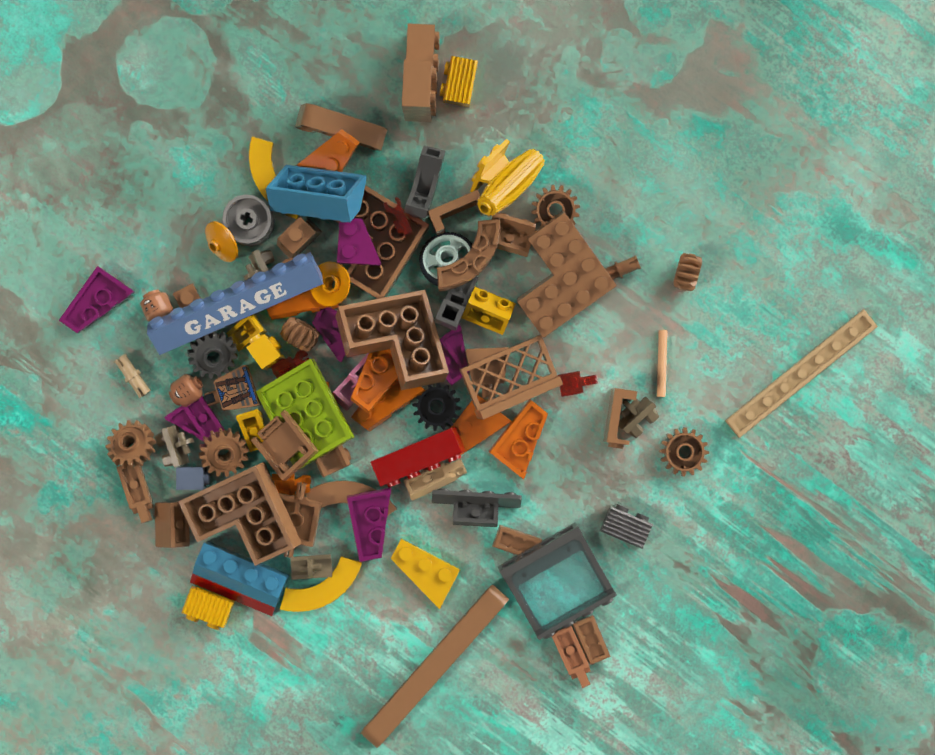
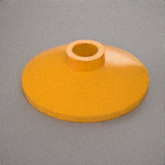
M217 221L208 223L205 228V236L209 249L225 262L236 260L238 257V246L232 233L227 227Z
M332 261L324 262L318 266L322 273L323 284L310 289L311 294L323 306H336L343 302L349 293L350 277L347 270L341 264ZM333 281H335V287H334V288L332 287Z

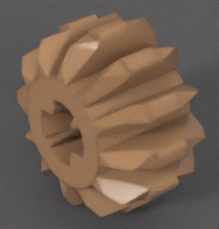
M683 253L680 256L673 282L674 287L683 291H693L695 289L702 265L701 257L691 253Z
M295 317L288 318L280 332L281 337L288 344L304 351H310L316 345L320 336L316 328Z

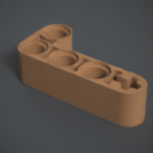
M309 103L300 106L295 124L297 129L311 133L319 132L331 137L342 129L358 140L360 146L376 151H382L387 133V128Z

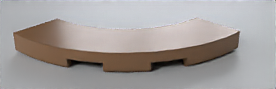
M500 219L478 221L477 235L470 251L458 261L437 268L439 292L464 285L485 269L495 254L499 243Z
M332 481L311 488L310 492L305 493V495L310 500L322 502L321 508L331 504L348 503L347 496L375 491L376 489L355 481ZM390 500L388 515L397 510Z

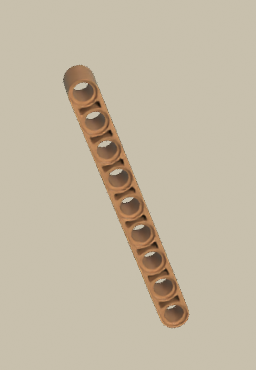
M492 584L369 721L360 734L378 748L504 607L509 598Z

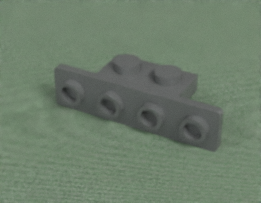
M445 488L432 490V503L454 504L453 525L497 527L498 507L521 508L522 496L513 492L495 494L492 491L478 493L470 490L450 491Z

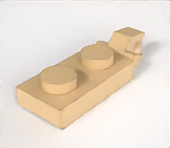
M459 459L453 463L445 464L441 462V466L431 471L426 469L421 471V475L404 479V484L411 500H416L431 493L432 490L446 486L466 474L467 471L462 460Z

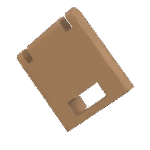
M283 410L280 414L285 419V422L281 417L276 416L257 433L264 441L261 442L256 436L251 441L282 481H286L319 451L286 410ZM300 451L304 456L293 466L289 467L287 462Z

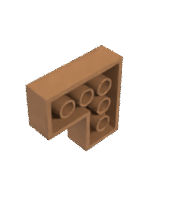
M408 23L402 90V109L405 121L431 122L432 116H436L437 103L435 94H437L438 86L437 72L439 59L438 54H435V50H439L440 36L439 32H435V25Z
M365 185L361 209L354 218L363 219L381 261V266L351 264L347 272L350 277V283L374 298L379 299L387 297L428 231L429 224L404 213L405 209Z
M564 210L527 236V239L552 274L518 297L517 302L544 338L617 285Z
M426 290L338 306L335 317L346 358L390 349L401 390L445 381L449 371Z
M265 462L178 501L197 542L236 525L255 566L302 544Z

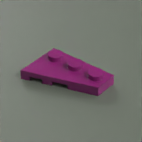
M97 266L59 321L79 334L134 294L135 291Z
M391 488L347 496L360 562L382 558Z

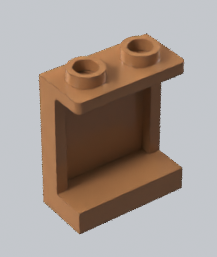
M478 190L428 211L429 218L437 235L445 232V227L442 223L443 219L473 206L478 207L477 200L480 197Z
M619 388L611 389L604 442H609L608 447L623 449L624 445H629L630 441L617 438L622 399L636 400L637 391Z

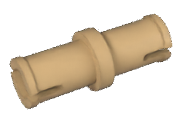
M127 354L114 361L125 376V382H129L138 398L151 391L140 376V370H136Z

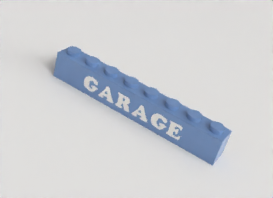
M311 252L299 254L289 262L278 263L266 272H258L250 279L237 281L225 290L213 292L209 297L196 299L184 308L179 307L172 310L168 315L153 318L147 325V335L159 355L322 285V273Z

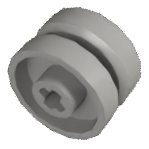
M245 194L235 197L227 204L223 211L222 223L232 233L236 242L243 246L253 247L269 239L274 230L275 219L273 212L270 211V208L262 199L254 195ZM252 218L253 222H248V225H246V219Z

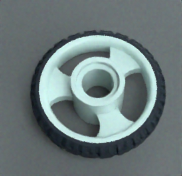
M444 232L443 234L431 237L422 247L419 255V265L424 277L432 284L438 286V277L430 269L434 266L444 267L458 261V251L466 248L467 252H469L473 244L463 235L454 232ZM450 241V245L441 246L437 250L436 255L429 254L432 248L439 243ZM447 257L453 258L450 262H443Z

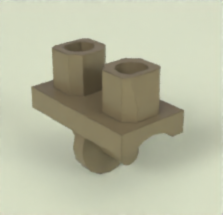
M258 249L252 252L249 256L251 264L245 266L248 274L243 276L244 280L252 278L258 272L268 271L266 265L275 261L271 250L260 252Z
M644 397L640 402L637 398L631 403L624 400L622 404L626 408L620 413L623 418L619 420L618 426L625 433H629L637 438L643 433V428L638 423L645 418L651 424L659 418L655 410L657 406L647 397Z
M177 425L161 429L162 432L155 436V440L159 447L167 446L169 453L162 455L164 466L178 467L190 463L187 455L191 453L188 444L194 442L193 438L186 439L184 431L180 432Z
M331 554L290 557L292 580L332 577Z

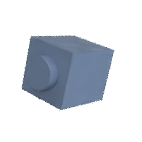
M176 467V490H204L206 485H210V473L206 471V467Z

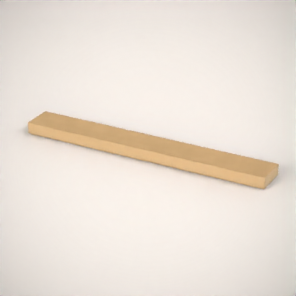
M864 309L861 310L728 417L725 422L736 436L740 438L878 326Z

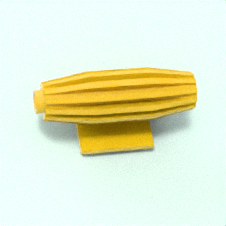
M506 139L501 145L496 144L488 157L484 156L477 165L479 170L471 180L473 185L470 192L478 190L484 183L488 184L477 200L479 210L483 214L493 216L505 209L534 182L545 162L543 155L539 151L529 149L509 162L504 155L510 143Z

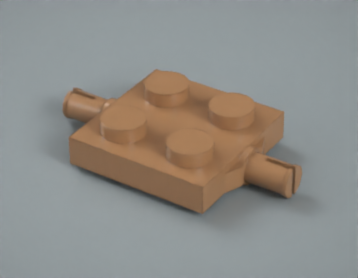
M297 482L296 495L279 493L302 542L300 545L313 547L322 502L304 497L307 484ZM295 548L285 552L284 556L288 558L293 557Z

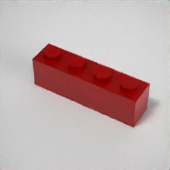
M454 426L375 459L370 463L380 487L387 484L388 488L401 483L400 478L407 476L408 479H412L421 475L419 470L428 468L431 471L440 467L441 461L448 459L450 463L462 458L460 454L466 450L457 428Z

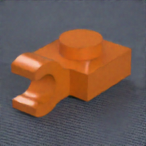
M272 474V480L278 493L295 495L297 482L306 483L305 493L310 492V475H302L295 479V474H293L288 480L282 481L278 474Z

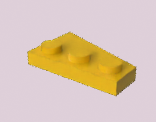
M402 538L391 557V560L440 609L460 569Z

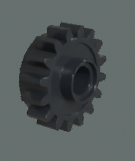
M437 383L436 387L430 384L428 385V390L424 391L421 396L415 397L418 399V403H413L412 406L417 407L418 411H415L413 414L420 415L421 418L418 420V423L426 422V429L433 425L434 431H437L438 426L446 430V423L452 426L454 424L451 419L459 418L455 412L456 410H461V407L456 406L460 398L453 397L456 391L449 392V385L447 384L444 388H441L440 383ZM435 400H440L443 403V410L440 413H434L431 410V403Z

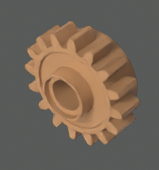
M552 184L549 191L545 187L542 188L543 195L536 193V197L539 200L538 202L532 201V205L536 206V209L532 210L531 213L537 214L534 222L541 221L540 227L556 216L549 212L550 206L554 203L560 204L562 211L564 210L574 225L576 224L573 218L579 217L580 214L575 212V209L580 208V205L574 204L577 196H569L572 191L571 189L564 192L563 185H560L559 189L556 190L554 184Z
M127 420L126 426L119 423V430H111L114 434L113 437H107L111 444L105 445L109 451L107 455L117 466L120 465L123 469L130 466L132 469H135V466L140 465L142 467L144 462L151 459V453H155L153 445L156 444V441L153 438L155 436L154 433L149 430L145 423L142 425L136 420L133 425L130 420Z
M683 427L682 433L678 429H674L673 436L669 433L666 434L669 439L668 441H661L665 448L660 449L659 452L664 453L665 456L660 460L662 462L667 461L668 464L665 468L670 469L673 467L672 473L675 475L679 470L681 471V476H685L686 471L694 475L695 468L701 471L702 467L700 464L707 463L704 455L709 454V451L704 450V447L708 443L701 442L703 435L695 436L696 430L694 429L690 433H688L687 427ZM686 445L690 453L688 457L681 458L679 449Z
M219 428L217 432L210 431L211 435L209 437H203L205 443L199 445L202 451L199 453V458L202 459V466L207 467L208 473H212L215 470L217 477L220 476L221 472H224L226 477L229 476V471L237 474V467L244 468L242 460L248 461V456L245 453L249 452V449L245 445V438H240L238 431L232 433L231 428H228L227 431L222 430V428ZM223 449L229 450L224 455L218 454Z

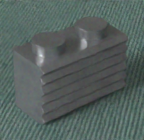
M616 504L615 508L610 506L600 531L643 549L653 524L648 522L649 517L639 513L635 517L628 514V508Z

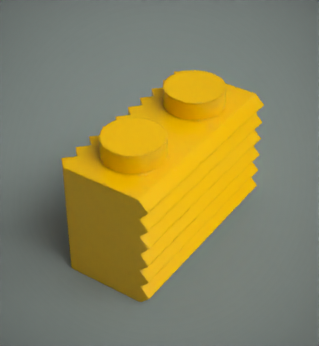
M451 56L450 62L446 61L444 75H448L446 84H441L440 89L443 103L470 107L477 60Z
M192 586L181 613L186 614L185 618L194 622L203 620L207 622L206 626L219 630L220 627L224 628L227 625L235 601Z

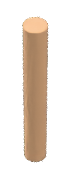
M659 330L657 397H665L667 330Z

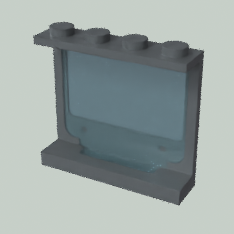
M576 523L571 524L498 566L502 577L508 584L539 640L552 637L559 628L571 626L575 619L592 614L594 608L600 605H608L617 596Z

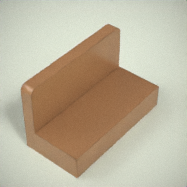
M179 502L155 503L156 547L176 548L190 546L189 524Z

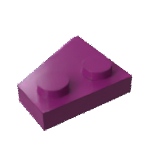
M354 218L351 222L339 221L337 263L381 266V261L363 219Z
M330 307L320 309L312 324L337 360L342 362L346 354L335 317L337 311Z
M458 325L456 331L451 330L440 338L449 371L446 379L451 386L463 378L460 369L468 366L460 325Z

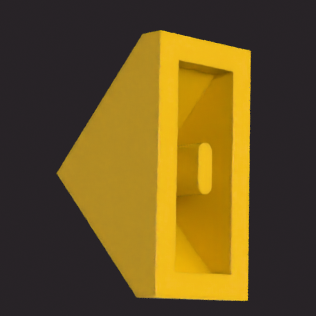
M253 314L240 320L226 334L232 338L233 344H235L239 352L250 344L248 341L257 334L264 335L267 331L257 316Z

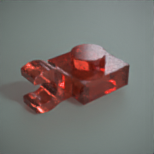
M396 197L397 206L395 208H390L387 202L384 203V207L388 213L396 216L397 220L393 221L398 234L403 232L404 236L407 237L413 234V231L402 210L401 201Z
M299 350L294 359L290 356L272 365L271 369L276 378L281 377L309 360V358L302 360L308 356L307 351Z
M580 371L558 375L563 383L560 386L562 397L584 393L582 386L598 384L596 375L581 377Z

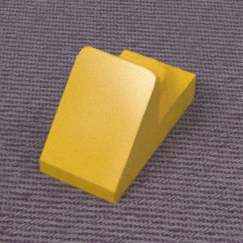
M255 409L236 415L249 451L258 450L251 439L256 436L261 442L264 441L257 434L265 427L262 412Z

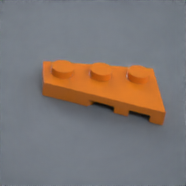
M341 129L295 166L343 172L360 142Z
M308 290L266 310L270 318L275 320L297 316L301 312H319L320 309L329 308V306L319 304L313 298L311 290ZM339 304L336 306H331V308H338Z
M390 349L368 354L351 396V401L366 413H369L398 380Z
M397 380L369 413L358 407L351 418L370 432L389 419L401 407L404 408L410 404V401L415 397L421 396L426 390L422 387L401 390L399 380Z
M477 394V398L480 404L486 402L482 397H480ZM471 401L451 428L456 426L466 450L465 452H467L512 421L501 412L486 419H477L474 412L476 409Z
M529 399L488 452L524 479L548 413Z

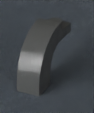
M424 145L404 213L414 218L428 217V211L431 208L446 151Z
M477 276L466 284L448 291L434 323L453 331L457 330L466 305L477 283Z

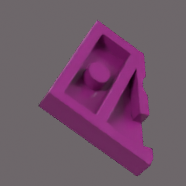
M203 395L189 406L183 407L181 405L164 417L167 421L196 436L203 442L204 436L209 437L211 435L210 431L217 432L219 428L225 430L211 407L207 405Z

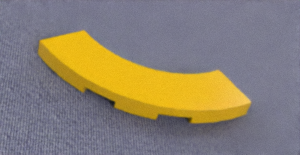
M251 137L249 148L250 170L258 190L268 202L266 187L276 177L272 163L274 143ZM287 213V214H284V215H286V216H288V217H291V218H293V219H296V220L298 219V216H299V215L288 214V213Z
M341 556L335 570L332 572V577H328L323 582L308 588L295 589L286 587L280 610L303 612L330 604L351 586L360 571L362 562Z

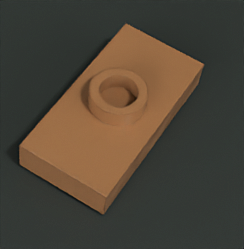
M499 525L492 546L519 555L540 543L542 539Z
M593 614L573 623L590 665L611 657Z

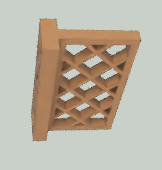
M541 335L460 369L476 409L474 412L477 419H486L563 385L560 376H557ZM538 342L540 347L538 357L527 353L530 344ZM516 351L522 354L518 366L507 362L511 352ZM526 356L536 360L532 372L521 368ZM493 360L502 363L498 375L487 370L490 362ZM540 362L547 365L550 374L543 377L535 374ZM506 365L516 369L512 381L502 377ZM474 368L482 371L478 383L470 381L467 371ZM520 371L530 375L525 385L516 383ZM486 373L496 377L492 389L481 385ZM500 379L510 383L507 393L501 394L496 392ZM480 388L490 392L488 400L481 404L477 398Z

